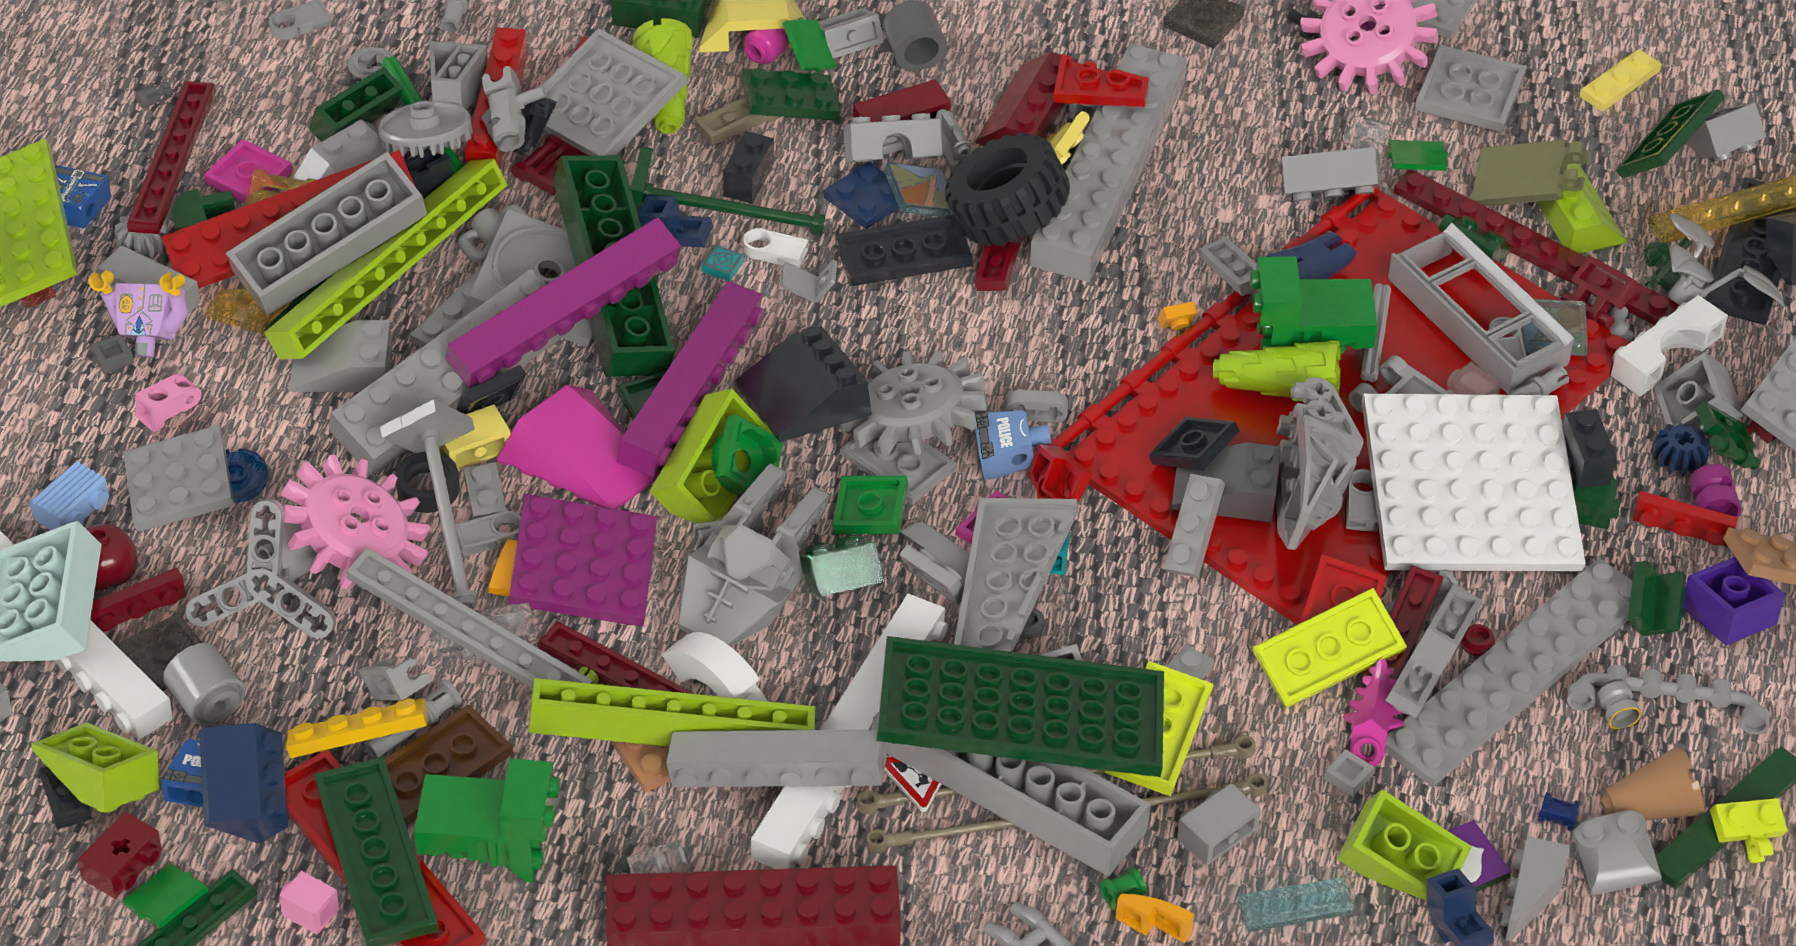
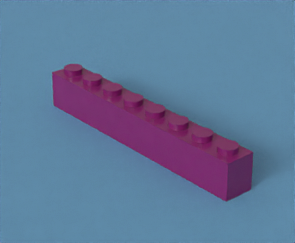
M656 218L449 343L446 360L468 388L477 383L486 382L492 379L495 373L503 367L510 368L516 365L522 356L529 351L536 352L542 349L549 339L557 334L559 336L565 335L574 327L575 323L583 318L586 320L593 318L601 310V307L610 302L611 304L619 302L629 290L634 287L641 288L645 286L655 274L660 271L665 273L671 270L678 263L681 245L661 220Z
M727 281L621 438L617 463L652 477L655 476L661 466L664 467L672 453V448L674 445H677L704 396L712 393L715 384L720 385L725 375L726 366L728 364L733 365L740 345L745 346L747 344L753 325L758 326L764 315V308H761L763 294Z

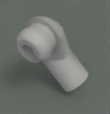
M1614 307L1610 315L1615 318V321L1608 329H1610L1612 335H1618L1631 341L1634 334L1628 329L1629 325L1625 322L1628 310L1626 307H1623L1622 310Z

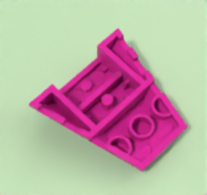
M572 385L564 386L521 417L497 457V462L505 466L510 464L519 468L521 473L530 477L535 475L548 481L549 485L555 488L569 490L575 493L576 497L591 504L612 509L620 508L656 481L659 476L658 471L652 477L617 463L620 440L625 434V430L592 390Z

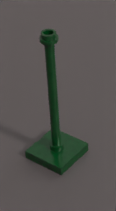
M643 146L640 148L631 187L637 214L647 195L676 197L677 203L680 205L812 228L811 234L815 235L816 232L823 233L826 215L820 214L819 211H815V215L811 216L656 188L654 184L649 183L653 148Z

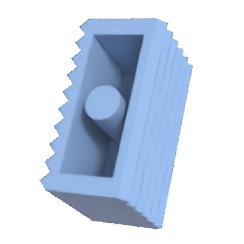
M76 461L30 501L33 520L50 530L74 521H78L82 525L86 517L94 512L95 509L100 510L106 504L109 498L107 482L104 476H100L99 473H95L94 470H90L89 467H85L84 464Z

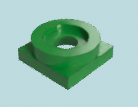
M738 415L727 417L725 431L717 437L712 448L711 460L715 478L728 492L735 495H743L770 463L779 467L783 442H779L774 435ZM738 450L744 451L748 456L749 467L746 472H741L737 468L735 455Z

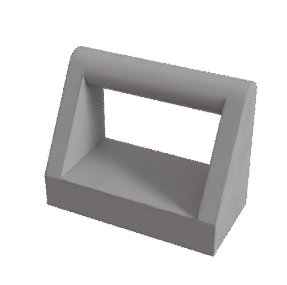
M860 8L818 21L833 59L884 43L879 14L867 9Z

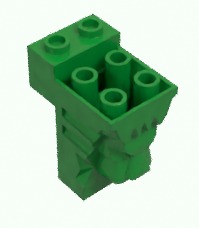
M1257 257L1256 270L1250 271L1251 290H1256V293L1253 294V312L1259 313L1257 331L1258 335H1263L1264 337L1260 341V350H1263V347L1294 346V343L1327 342L1328 340L1340 341L1341 354L1345 352L1347 346L1354 349L1374 348L1378 325L1371 279H1299L1297 257Z
M509 759L506 780L425 774L414 829L416 854L438 856L447 852L451 859L467 858L474 862L478 860L480 864L489 862L491 867L495 868L499 865H504L525 882H533L535 870H542L544 849L540 848L541 842L547 841L549 827L553 828L555 806H551L552 798L558 799L560 777H554L553 762Z

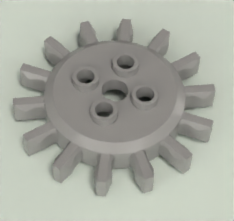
M937 350L928 364H915L910 351L903 352L902 366L888 369L883 363L876 360L873 362L875 378L872 380L866 379L868 381L872 415L840 425L843 433L853 430L855 444L859 448L879 437L881 453L886 456L889 455L896 442H909L914 455L922 453L923 440L937 436L946 446L952 445L950 428L953 425L974 430L977 427L974 411H987L988 405L983 374L979 372L971 375L968 359L964 357L950 367L945 368L942 351Z

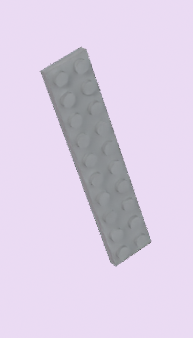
M1601 558L1596 559L1430 698L1416 718L1410 715L1404 720L1403 726L1393 729L1387 735L1386 753L1433 788L1628 621L1632 580Z

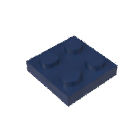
M869 161L824 190V198L865 229L870 228L906 204L900 190L903 188L899 187L898 182Z

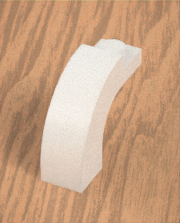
M703 632L688 634L661 654L681 682L689 679L699 680L709 686L719 697L767 701L756 685L760 678L752 667L732 647L713 635Z

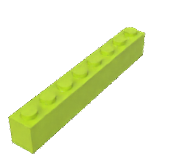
M534 678L528 733L670 747L673 732L815 730V706Z

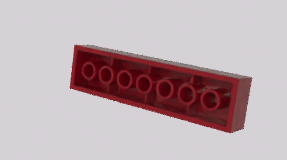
M897 865L606 874L607 946H900L901 917Z

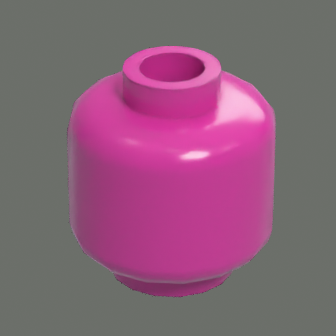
M784 29L749 30L744 37L746 55L753 62L760 64L772 63L788 46V38Z

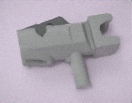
M506 66L503 69V77L497 82H492L489 74H484L482 77L483 89L488 97L490 107L484 113L482 119L493 142L503 152L518 149L524 144L525 118L521 114V109L524 108V105L547 97L543 86L521 93L519 78L511 67Z

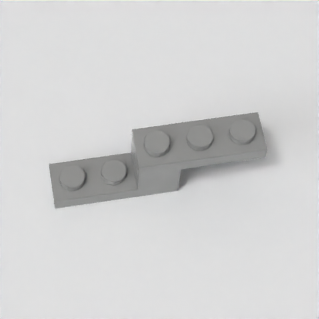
M1453 583L1385 701L1392 704L1401 713L1409 714L1414 718L1418 716L1483 600Z

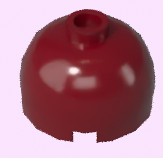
M105 523L85 528L102 544L95 589L105 590L107 586H113L117 583L120 586L126 583L135 574L138 567L137 550L131 537L121 528Z

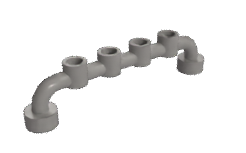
M1612 665L1607 669V673L1592 672L1583 675L1577 682L1568 687L1567 692L1568 705L1572 709L1586 711L1595 704L1596 691L1593 686L1604 687L1611 682L1624 681L1628 683L1631 691L1641 692L1646 698L1653 699L1660 695L1675 696L1681 703H1691L1697 699L1710 701L1717 708H1725L1730 704L1742 706L1745 709L1741 713V727L1746 733L1763 734L1770 726L1768 710L1762 707L1749 694L1731 690V683L1725 679H1716L1711 682L1710 687L1697 686L1696 678L1690 674L1678 676L1676 683L1662 681V674L1654 669L1644 671L1641 678L1627 676L1628 671L1624 666Z

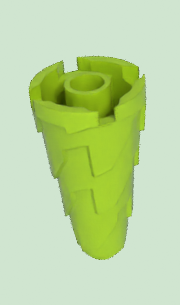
M661 18V25L653 26V20L638 27L634 32L632 41L633 47L683 73L687 79V83L653 117L656 129L664 134H672L680 129L684 123L685 99H687L688 77H691V52L694 40L692 30L686 24L674 19Z
M1328 340L1327 342L1294 343V346L1263 347V350L1230 351L1228 354H1221L1220 359H1214L1213 378L1219 379L1220 385H1226L1227 388L1260 391L1262 395L1291 398V388L1295 382L1302 383L1308 378L1317 377L1330 382L1339 395L1341 368H1339L1338 360H1341L1340 341ZM1292 398V401L1304 402L1302 400Z

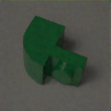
M197 188L181 195L175 201L172 208L175 231L235 210L231 190L200 197Z

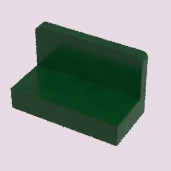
M1647 560L1635 562L1628 620L1641 636H1652L1680 630L1686 585V575L1683 571L1659 575Z

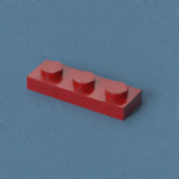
M1640 491L1633 521L1640 522L1647 527H1658L1673 531L1680 536H1691L1705 540L1712 545L1728 547L1723 538L1728 528L1736 529L1738 517Z

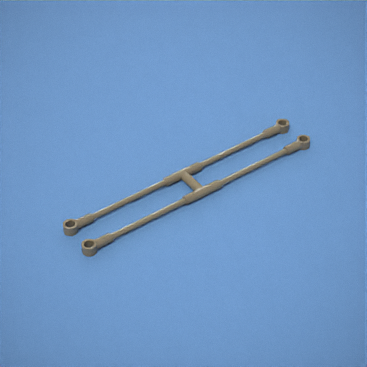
M1241 735L1236 738L1235 742L1211 745L1208 749L1188 751L1185 761L1211 757V759L1231 756L1249 758L1255 752V740L1248 735ZM1240 745H1247L1250 748L1244 749ZM1085 768L1094 774L1105 772V770ZM1254 773L1247 780L1233 782L1232 784L1244 795L1250 794L1260 797L1267 792L1268 779L1263 774ZM1230 783L1222 784L1221 787L1175 793L1171 797L1162 795L1142 798V800L1151 804L1150 806L1207 798L1213 791H1220ZM1253 783H1259V784H1261L1262 786H1261V787H1255V786H1253L1252 784H1253ZM948 787L939 788L935 798L959 793ZM862 791L857 796V809L863 814H872L879 808L903 805V802L911 800L905 793L902 794L901 791L878 795L872 791ZM863 801H871V802H873V803H871V804H863L862 802H863ZM1006 819L913 833L909 830L886 834L882 830H872L867 834L866 847L871 853L880 854L887 848L913 844V841L1014 827L1016 825ZM881 840L882 843L875 844L872 841Z

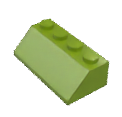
M1567 164V169L1575 168L1578 170L1577 178H1585L1583 190L1563 191L1562 197L1559 200L1537 201L1562 245L1577 253H1584L1626 243V238L1580 164Z
M732 388L704 396L650 490L652 495L669 513L696 524L722 519V516L727 514L737 496L724 489L717 478H715L711 460L714 442L725 431L727 417L738 415L772 434L771 430ZM738 450L735 455L737 468L741 472H746L749 467L748 456L744 451Z

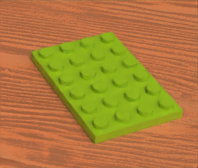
M46 139L29 144L24 148L0 157V307L78 275L52 150Z

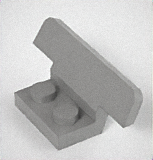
M922 522L914 523L900 531L903 537L920 548L917 551L907 544L899 554L907 571L958 605L962 601L970 553Z

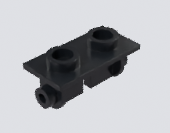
M543 98L524 105V108L521 109V114L525 118V141L520 148L514 150L515 153L523 155L531 147L536 146L557 101Z

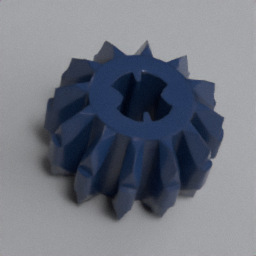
M1681 421L1676 427L1667 424L1664 430H1659V433L1656 435L1653 458L1658 459L1659 468L1669 466V474L1678 470L1682 477H1684L1687 471L1694 473L1697 469L1705 466L1710 451L1709 440L1706 439L1705 433L1702 430H1695L1694 424L1689 427L1684 426Z

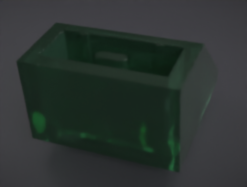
M850 535L837 539L838 544L833 546L832 544H825V542L805 546L806 552L799 553L801 568L813 596L823 597L884 582L876 542L865 540L864 536Z

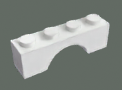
M1699 295L1688 303L1683 302L1671 315L1662 317L1647 332L1642 331L1630 344L1617 349L1612 358L1614 363L1611 376L1638 396H1642L1652 389L1653 386L1661 382L1666 358L1663 355L1664 351L1684 347L1702 352L1723 336L1728 315Z

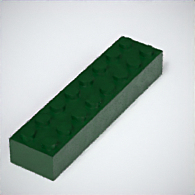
M621 155L560 157L553 182L575 265L578 266L641 228ZM654 275L645 286L641 288L634 287L619 302L606 304L601 307L598 314L590 319L605 377L649 376L666 371L671 365L675 347Z

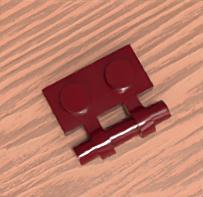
M1588 255L1571 279L1578 288L1574 294L1565 292L1561 300L1569 304L1573 309L1582 310V313L1588 319L1610 328L1614 324L1615 318L1608 314V310L1611 306L1622 310L1639 284L1633 278ZM1591 295L1598 298L1594 305L1588 303Z

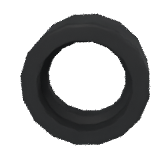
M426 451L414 453L404 458L397 466L395 474L398 477L396 490L400 501L418 498L420 503L415 512L432 513L438 511L434 489L428 491L417 490L408 485L411 478L430 472ZM440 453L444 475L447 478L446 484L450 503L452 504L457 499L460 490L459 472L456 463L449 456Z

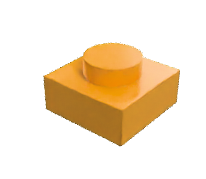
M1192 301L1164 307L1157 317L1160 328L1171 327L1172 331L1187 328L1197 314L1195 303Z

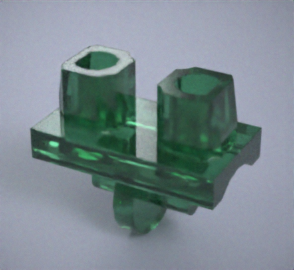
M1685 237L1678 245L1687 250L1693 242ZM1651 242L1644 249L1646 264L1649 267H1658V269L1644 285L1653 289L1658 284L1669 292L1681 278V275L1672 270L1669 245L1666 242Z

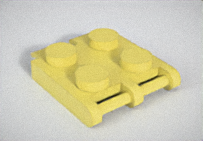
M1080 112L1072 123L1064 124L1057 134H1051L1046 139L1052 145L1062 165L1071 155L1068 152L1069 148H1074L1084 137L1082 130L1090 120L1086 112Z

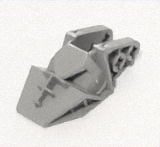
M1317 377L1308 378L1302 383L1295 382L1291 388V398L1302 400L1304 404H1295L1293 412L1290 411L1289 416L1281 415L1277 428L1278 435L1287 436L1290 440H1281L1279 445V478L1275 497L1277 532L1286 548L1292 550L1297 549L1311 529L1315 530L1319 525L1324 524L1339 512L1342 507V494L1346 490L1356 466V456L1359 455L1364 443L1334 386L1327 380Z
M770 463L724 516L704 545L688 556L687 568L681 577L678 628L688 634L703 632L713 635L731 647L770 626L802 579L803 574L799 552L805 544L813 523L818 525L821 516L829 502L830 494L814 486L783 524L777 527L776 534L772 540L753 531L754 526H758L767 503L775 501L780 493V488L785 482L786 471Z

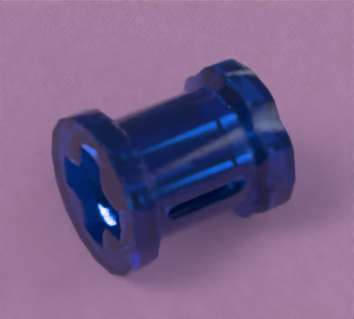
M1546 792L1538 822L1544 823L1548 821L1567 827V831L1572 832L1581 801L1568 802L1552 796V793Z

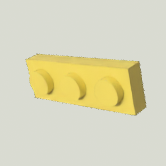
M1638 49L1583 87L1579 97L1603 112L1660 72L1662 63Z

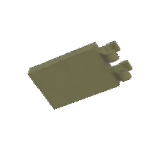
M1566 139L1481 148L1472 200L1484 206L1559 200L1562 197L1563 191L1583 190L1585 178H1577L1578 170L1575 168L1567 169V164L1588 163L1590 152L1589 150L1582 151V142L1574 141L1569 144Z

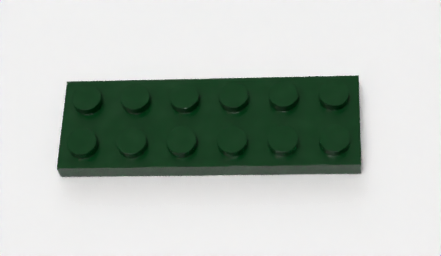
M384 757L314 774L315 785L365 945L384 946L439 931L438 922Z

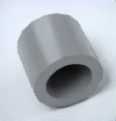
M198 643L187 647L169 662L164 671L163 682L193 723L197 725L210 726L225 719L240 707L245 698L246 688L242 680L212 644Z

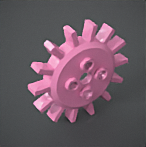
M1312 0L1313 6L1323 12L1324 15L1322 19L1301 18L1300 24L1303 32L1321 33V38L1301 44L1304 56L1306 58L1326 52L1327 56L1314 67L1316 75L1319 78H1323L1334 68L1338 67L1342 70L1338 80L1340 90L1345 92L1351 86L1354 76L1357 75L1366 76L1365 82L1370 95L1377 94L1379 85L1377 75L1387 72L1391 73L1393 80L1401 87L1406 82L1404 71L1400 65L1406 59L1423 68L1428 64L1426 54L1415 48L1416 42L1438 43L1439 36L1436 28L1418 27L1417 24L1437 17L1435 4L1433 2L1413 9L1411 4L1416 0ZM1377 7H1384L1380 10L1375 9ZM1366 21L1376 23V27L1373 30L1363 31L1360 29L1361 25ZM1383 30H1389V31H1390V32H1389L1388 34H1386V35H1381V34H1380V32L1383 31ZM1354 36L1360 37L1357 41H1351L1350 39Z
M329 455L323 465L325 478L307 461L296 475L306 487L291 479L288 480L280 496L300 506L286 504L283 506L285 512L284 523L301 525L302 530L294 533L287 546L290 550L310 545L316 551L317 555L310 568L312 573L317 574L329 562L342 569L340 588L347 590L352 581L347 579L346 571L366 548L373 550L411 574L413 571L403 560L419 567L425 559L428 551L408 540L423 541L430 531V525L407 522L406 516L413 514L420 501L415 497L398 502L390 494L398 478L394 474L383 479L379 485L367 479L368 460L361 459L352 474H343L337 456ZM351 513L360 515L365 522H359L357 518L351 516Z

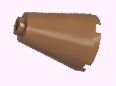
M1682 747L1673 748L1604 790L1605 797L1600 798L1604 814L1608 815L1632 810L1640 813L1645 820L1697 816L1703 813L1705 808L1698 780L1694 781L1690 771L1693 769V766Z

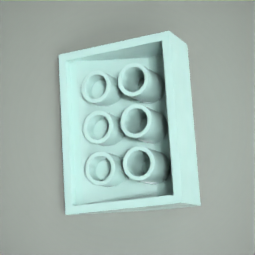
M78 521L0 550V662L59 660L86 650L102 544Z

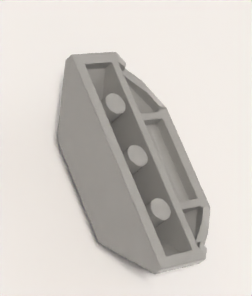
M360 120L311 147L291 179L289 188L293 189L376 159L386 153V149H383V146L380 144L378 125Z

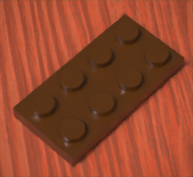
M469 704L385 759L406 826L417 819L425 774L479 778L513 755V745Z

